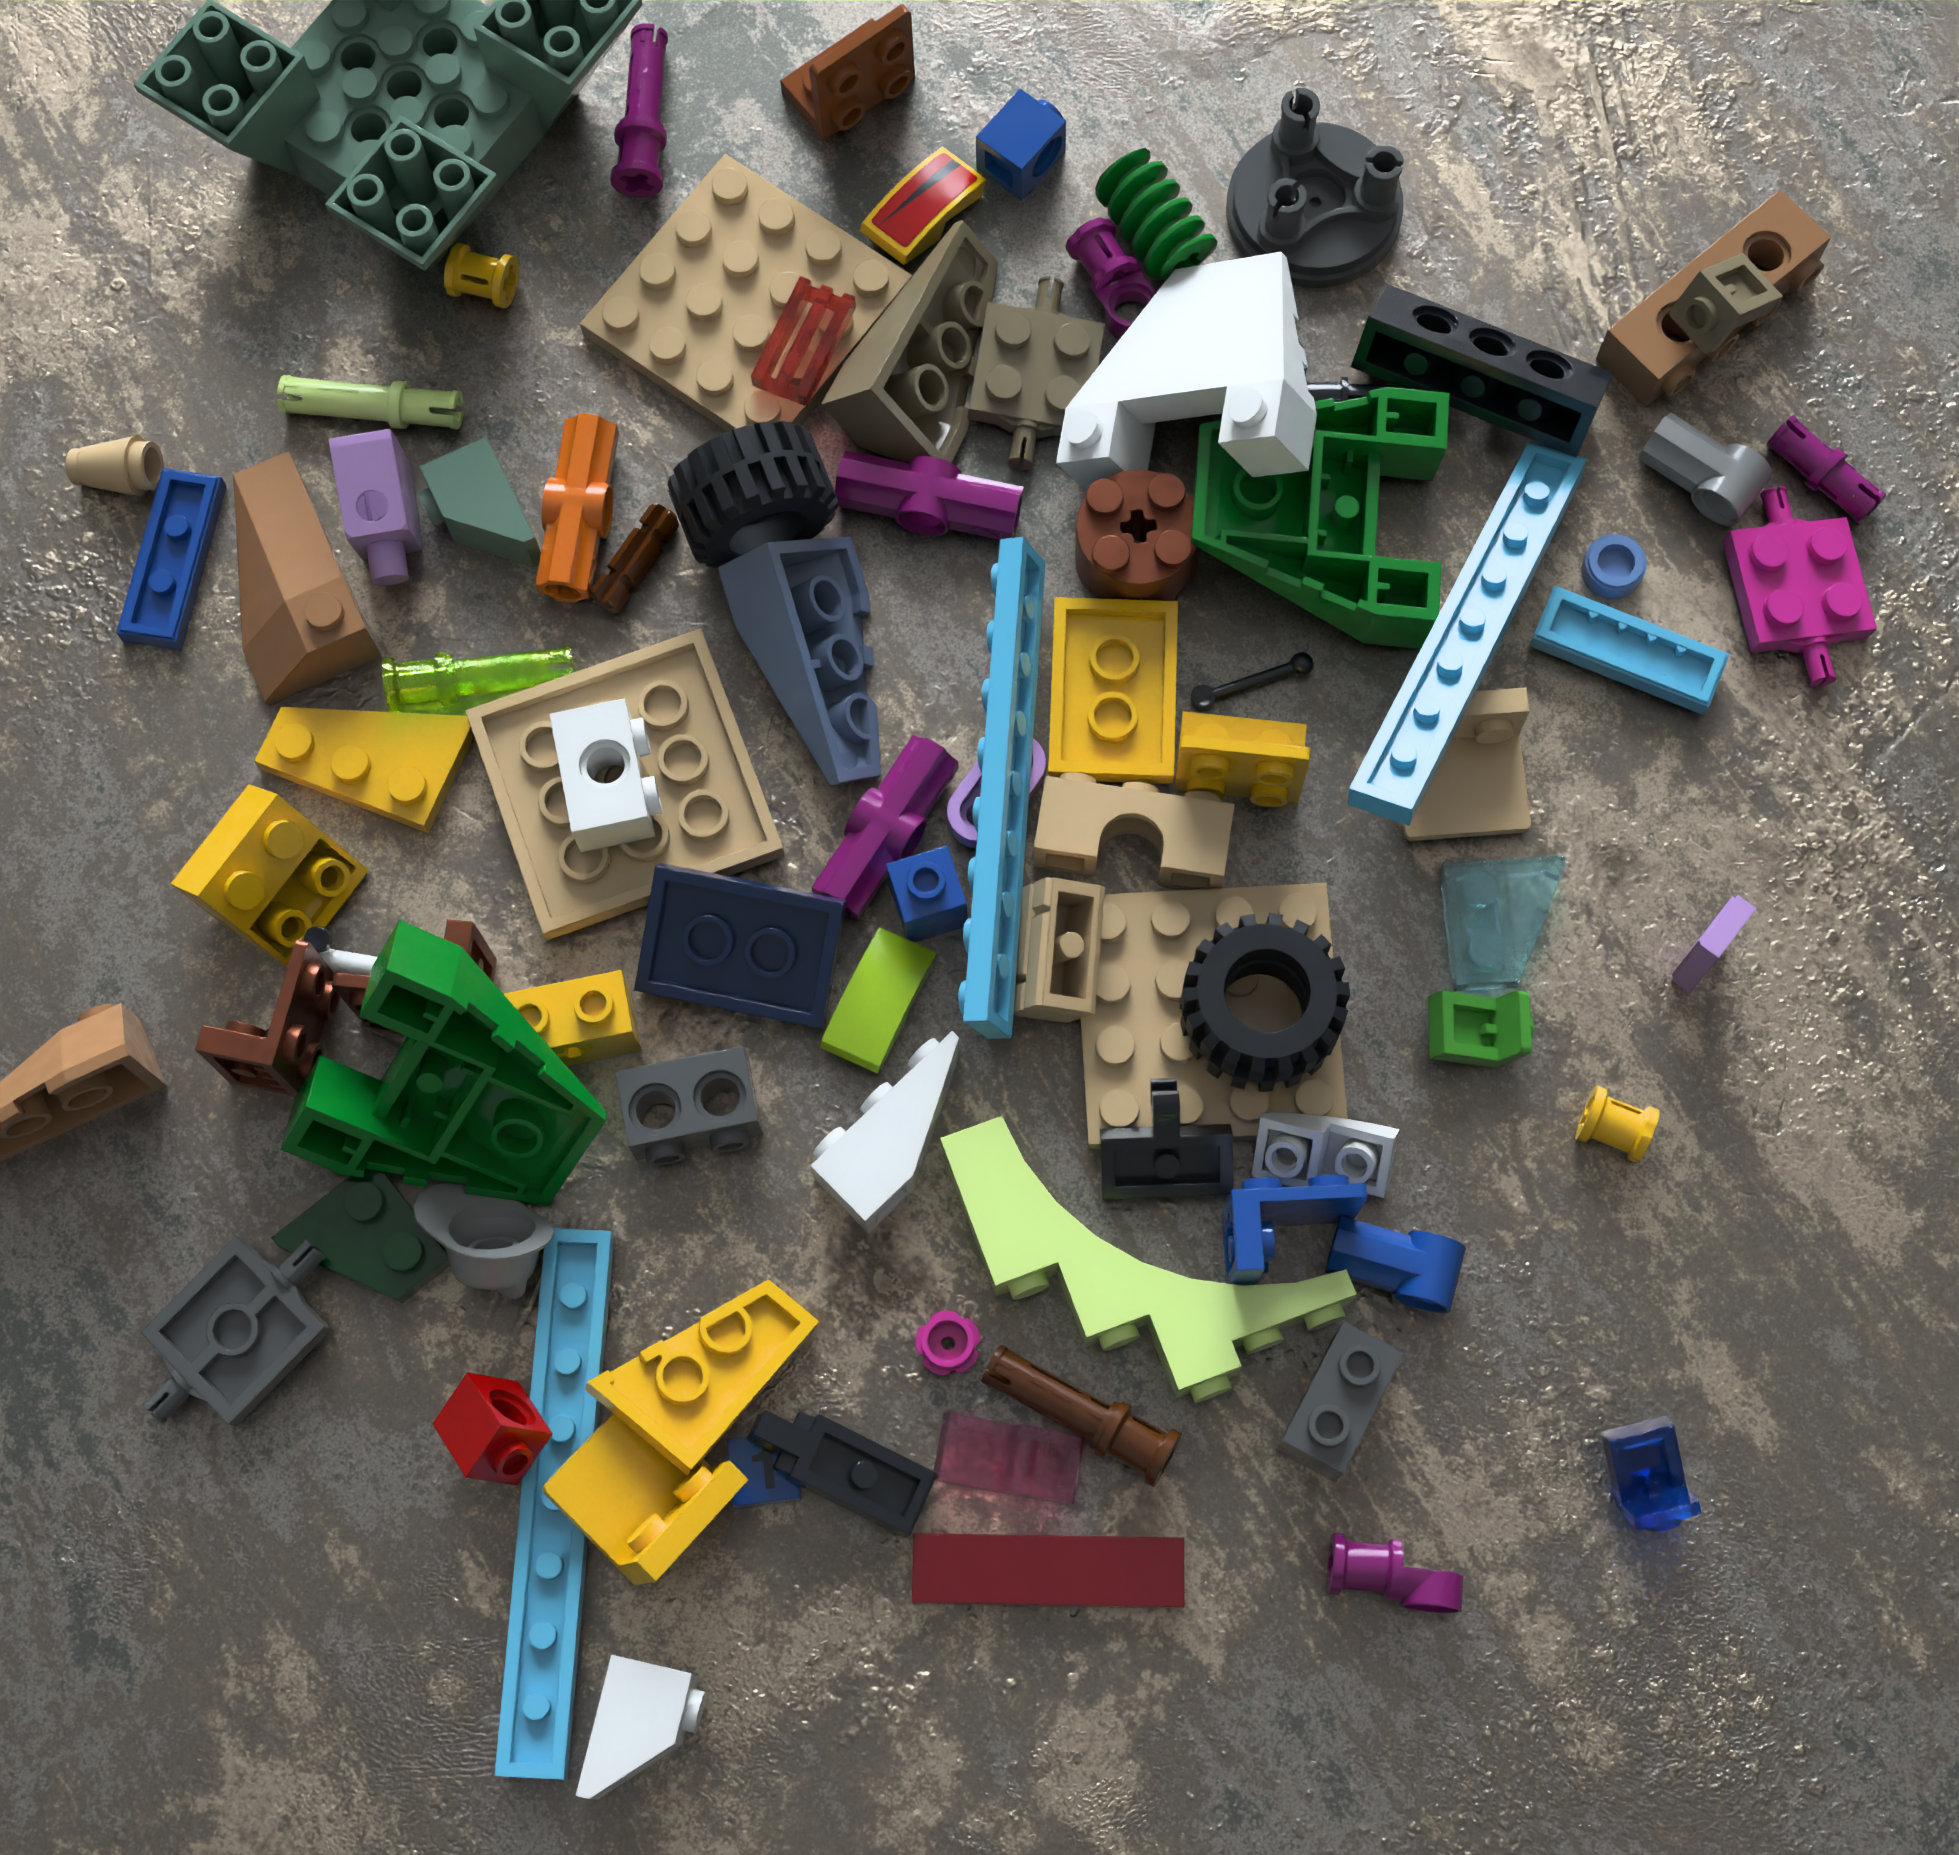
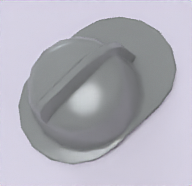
M445 1182L433 1185L420 1193L413 1205L415 1221L426 1233L445 1247L453 1275L465 1286L475 1289L495 1290L511 1299L522 1297L526 1290L527 1279L531 1278L538 1266L540 1250L548 1246L554 1237L552 1223L532 1212L519 1201L465 1193L466 1184Z

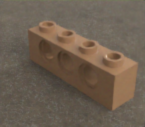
M1779 189L1611 326L1606 332L1596 359L1609 372H1612L1613 376L1645 407L1649 406L1663 393L1669 398L1675 396L1694 377L1696 373L1694 368L1707 357L1712 362L1720 359L1738 340L1739 334L1737 332L1748 324L1746 323L1733 329L1718 350L1710 354H1704L1670 317L1669 312L1699 271L1744 253L1753 264H1759L1768 270L1759 271L1782 295L1792 287L1797 292H1800L1824 268L1820 258L1831 236ZM1782 299L1769 314L1750 322L1755 327L1761 325L1776 311ZM1664 333L1676 334L1679 337H1681L1684 340V342L1673 341L1669 339Z

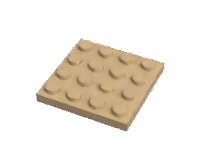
M724 154L580 322V326L585 337L727 432L743 426L769 421L772 423L786 421L792 422L793 425H800L828 392L847 358L913 275L735 159Z
M701 628L465 710L546 941L648 905L655 865L659 863L730 876L785 856L781 840ZM625 698L632 720L643 718L645 722L651 755L640 757L644 778L655 776L663 813L651 815L655 837L580 852L571 832L550 714ZM617 765L606 766L598 771L594 781L602 784L612 783L622 775L624 768Z
M1327 883L1104 894L1095 1014L1080 1018L1088 1150L1100 1149V1129L1152 1127L1150 1079H1177V1091L1179 1090L1180 1126L1231 1124L1233 1142L1257 1141L1260 1117L1263 1113H1297L1348 1119L1340 1036L1331 1055L1325 1057L1322 1067L1312 1076L1306 1072L1302 1075L1299 1084L1286 1088L1282 1081L1275 1083L1273 1091L1258 1092V1083L1247 1081L1243 1090L1231 1086L1232 1076L1223 1072L1217 1079L1207 1072L1209 1062L1204 1057L1198 1060L1195 1059L1189 1050L1191 1039L1189 1035L1183 1036L1180 1024L1182 1010L1179 1008L1185 974L1189 961L1193 962L1196 948L1204 938L1208 941L1213 940L1215 929L1222 924L1228 922L1232 929L1238 927L1240 916L1255 914L1257 924H1265L1269 913L1283 915L1281 925L1292 929L1298 919L1310 925L1306 936L1314 941L1322 934L1331 943L1328 955L1332 959L1333 950ZM1256 974L1243 977L1231 984L1225 993V1001L1232 1015L1244 1026L1255 1031H1281L1294 1025L1301 1017L1300 1002L1294 991L1286 983L1272 976Z

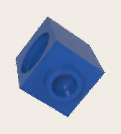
M1020 88L976 136V169L1022 201L1065 154L1066 120L1063 119L1058 109L1044 99L1036 100Z
M948 845L886 864L889 888L906 939L915 943L964 928V924L968 919L967 903Z

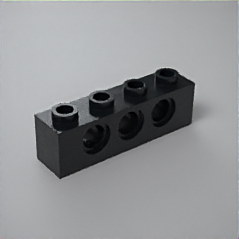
M1387 284L1367 318L1351 367L1405 389L1450 393L1449 407L1574 457H1577L1613 375L1612 372L1390 284Z

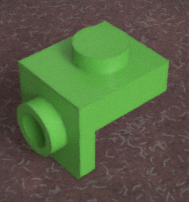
M1441 990L1427 996L1430 1059L1494 1068L1530 1055L1532 1052L1534 1023L1531 1017L1530 995L1528 992L1515 990L1498 998Z

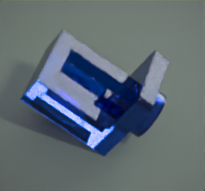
M1664 1415L1601 1432L1616 1507L1635 1529H1645L1652 1532L1667 1531L1679 1526L1682 1523V1519L1701 1514L1699 1499L1686 1486L1675 1426L1670 1419Z

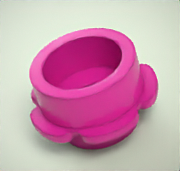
M945 1310L933 1314L929 1322L919 1328L915 1338V1347L917 1353L923 1355V1364L926 1369L939 1376H948L953 1371L959 1374L964 1373L975 1364L978 1358L976 1345L980 1343L981 1338L977 1326L971 1319H963L955 1311ZM945 1338L954 1340L955 1345L951 1350H946L942 1347V1341Z

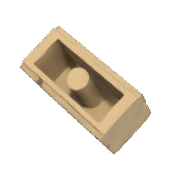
M1045 877L1034 882V884H1029L1022 888L1014 1016L1069 1023L1095 1014L1105 887L1055 877Z

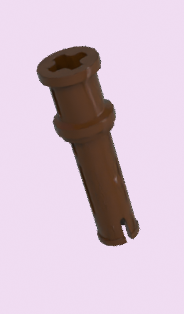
M1000 1345L987 1366V1369L990 1371H986L981 1380L983 1384L990 1385L1091 1441L1090 1449L1094 1450V1454L1104 1460L1110 1455L1144 1474L1145 1483L1152 1487L1156 1486L1163 1475L1182 1436V1433L1175 1429L1166 1433L1133 1415L1132 1406L1124 1401L1121 1403L1114 1401L1110 1406L1008 1350V1347Z

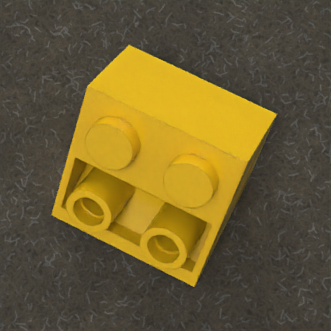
M248 784L170 884L218 922L287 968L295 941H304L305 933L311 927L325 928L369 870L278 794Z

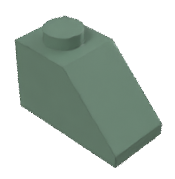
M487 437L419 466L428 488L418 492V495L433 526L445 522L455 543L531 567L539 565L541 551Z

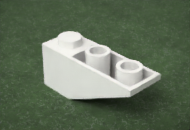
M953 1031L940 1043L935 1038L924 1043L907 1063L911 1070L895 1086L892 1087L888 1082L879 1086L862 1104L860 1110L864 1115L847 1131L842 1127L834 1129L819 1143L813 1152L817 1160L810 1166L815 1180L868 1234L916 1188L960 1056L959 1037Z

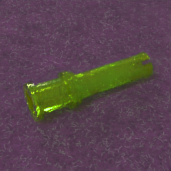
M571 645L564 646V648L465 659H454L453 653L447 654L446 651L436 652L434 658L426 660L396 662L393 656L384 657L382 660L383 684L389 712H400L402 705L426 702H440L443 707L453 706V703H458L459 696L531 688L574 673L575 669L567 667L548 670L549 666L574 663Z

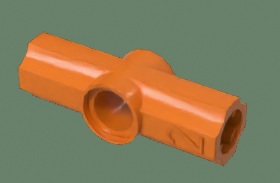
M578 413L575 417L565 419L555 478H548L543 492L541 517L545 534L535 586L538 593L547 595L560 602L577 603L583 599H590V590L593 587V577L597 566L600 538H607L612 521L613 489L610 482L619 431L616 423L609 422L596 414Z

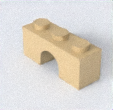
M1076 772L1063 773L1060 775V778L1045 776L1034 843L1033 867L1096 876L1098 858L1103 846L1110 839L1118 835L1136 834L1148 839L1159 853L1161 866L1158 886L1183 890L1222 888L1235 804L1222 802L1219 796L1204 791H1190L1185 793L1184 796L1159 793L1157 787L1143 782H1126L1122 784V787L1098 784L1095 778Z

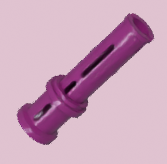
M650 23L636 25L631 30L625 117L620 120L614 130V140L619 147L618 163L613 167L610 175L611 186L619 193L634 198L655 196L662 190L664 180L663 174L659 170L660 152L664 150L667 144V134L660 122V110L668 35L663 28L659 27L656 41L653 42L655 25Z

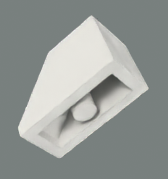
M611 1655L576 1796L587 1799H600L682 1746L685 1732L696 1734L706 1699V1692L696 1690L699 1676Z

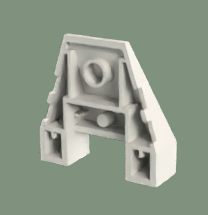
M1282 252L1175 269L1066 407L1056 464L1087 491L1096 480L1107 478L1113 474L1128 470H1148L1156 422L1222 414L1218 443L1252 477L1308 471L1317 412L1314 397L1308 392L1304 369L1308 365L1305 350L1298 341L1295 322L1299 318L1287 257Z

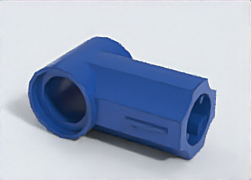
M1341 1216L1331 1244L1325 1273L1330 1274L1347 1269L1351 1281L1392 1292V1297L1398 1302L1429 1312L1449 1313L1466 1246L1454 1239L1439 1234L1411 1231L1407 1235Z

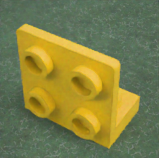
M1182 711L1174 790L1187 792L1204 791L1213 793L1221 799L1225 795L1249 797L1252 803L1263 807L1285 806L1288 802L1298 803L1310 763L1311 749L1305 747L1307 724Z
M611 1413L543 1485L542 1492L634 1585L656 1582L744 1486L748 1479L731 1461L710 1466L704 1459L687 1476L616 1415Z

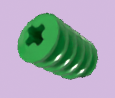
M1141 148L1120 157L1102 173L1095 187V195L1098 201L1104 207H1107L1110 219L1116 225H1120L1122 237L1128 243H1132V251L1140 261H1144V269L1152 279L1166 281L1175 269L1198 266L1204 262L1216 249L1218 241L1212 234L1200 235L1205 227L1204 220L1199 215L1189 216L1193 204L1187 197L1176 198L1181 187L1175 179L1164 180L1168 173L1167 166L1162 161L1148 163L1150 151L1146 148Z

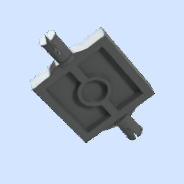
M235 1236L140 1332L163 1356L167 1370L171 1374V1377L148 1401L143 1403L146 1410L151 1411V1415L158 1421L165 1423L167 1418L192 1395L206 1401L229 1425L238 1426L332 1330L307 1304L302 1289L298 1286L322 1260L326 1259L323 1252L319 1251V1248L310 1240L305 1239L283 1264L278 1267L266 1262L243 1238Z

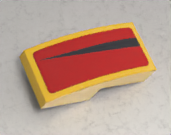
M942 146L909 172L877 204L862 222L860 232L901 264L905 265L941 239L945 223L982 197L987 179Z

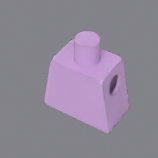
M391 429L328 439L347 541L361 559L369 561L372 584L387 586L407 581L409 574L405 554L422 549L411 461Z

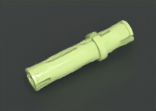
M283 375L277 388V393L293 394L287 396V399H277L278 408L282 414L297 413L389 422L391 428L405 429L409 424L449 427L455 430L461 427L464 411L440 409H455L456 405L463 406L464 399L461 391L411 388L410 383L407 381L396 380L392 382L391 386Z

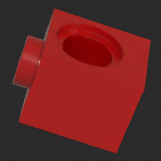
M470 1372L466 1373L432 1423L465 1478L511 1485L519 1484L553 1434L519 1381Z

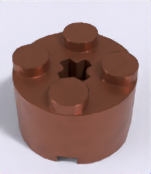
M1128 470L1096 480L1090 485L1079 508L1075 545L1076 569L1082 584L1090 593L1092 590L1102 599L1173 601L1176 595L1190 582L1195 572L1198 547L1191 543L1194 500L1185 490L1184 483L1179 477L1170 473L1160 474L1149 470ZM1134 540L1142 541V543H1134Z

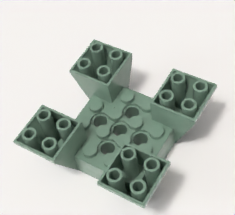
M207 0L134 86L138 93L231 151L302 178L331 196L325 203L329 212L426 271L440 264L579 94L643 3L642 0H495L489 7L479 0H332L294 46L290 48L214 0Z

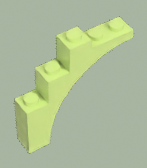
M1002 1116L940 1138L944 1160L995 1296L1007 1292L1011 1293L1013 1300L1031 1296L1048 1288L1050 1284L1047 1278L1057 1274L1084 1346L1088 1347L1100 1342L1103 1351L1112 1350L1135 1341L1140 1337L1137 1328L1147 1325L1175 1399L1191 1393L1194 1403H1198L1231 1390L1232 1387L1229 1379L1237 1376L1242 1367L1235 1348L1243 1345L1247 1354H1253L1279 1344L1284 1340L1281 1333L1282 1330L1303 1322L1306 1323L1308 1331L1318 1330L1334 1324L1346 1317L1343 1307L1349 1306L1357 1295L1347 1269L1296 1283L1242 1286L1191 1279L1143 1263L1095 1236L1055 1201L1024 1161Z

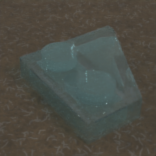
M1565 856L1442 864L1440 879L1453 992L1517 988L1566 865Z

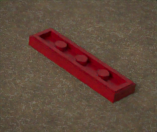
M913 1533L912 1604L1183 1609L1185 1607L1184 1537Z

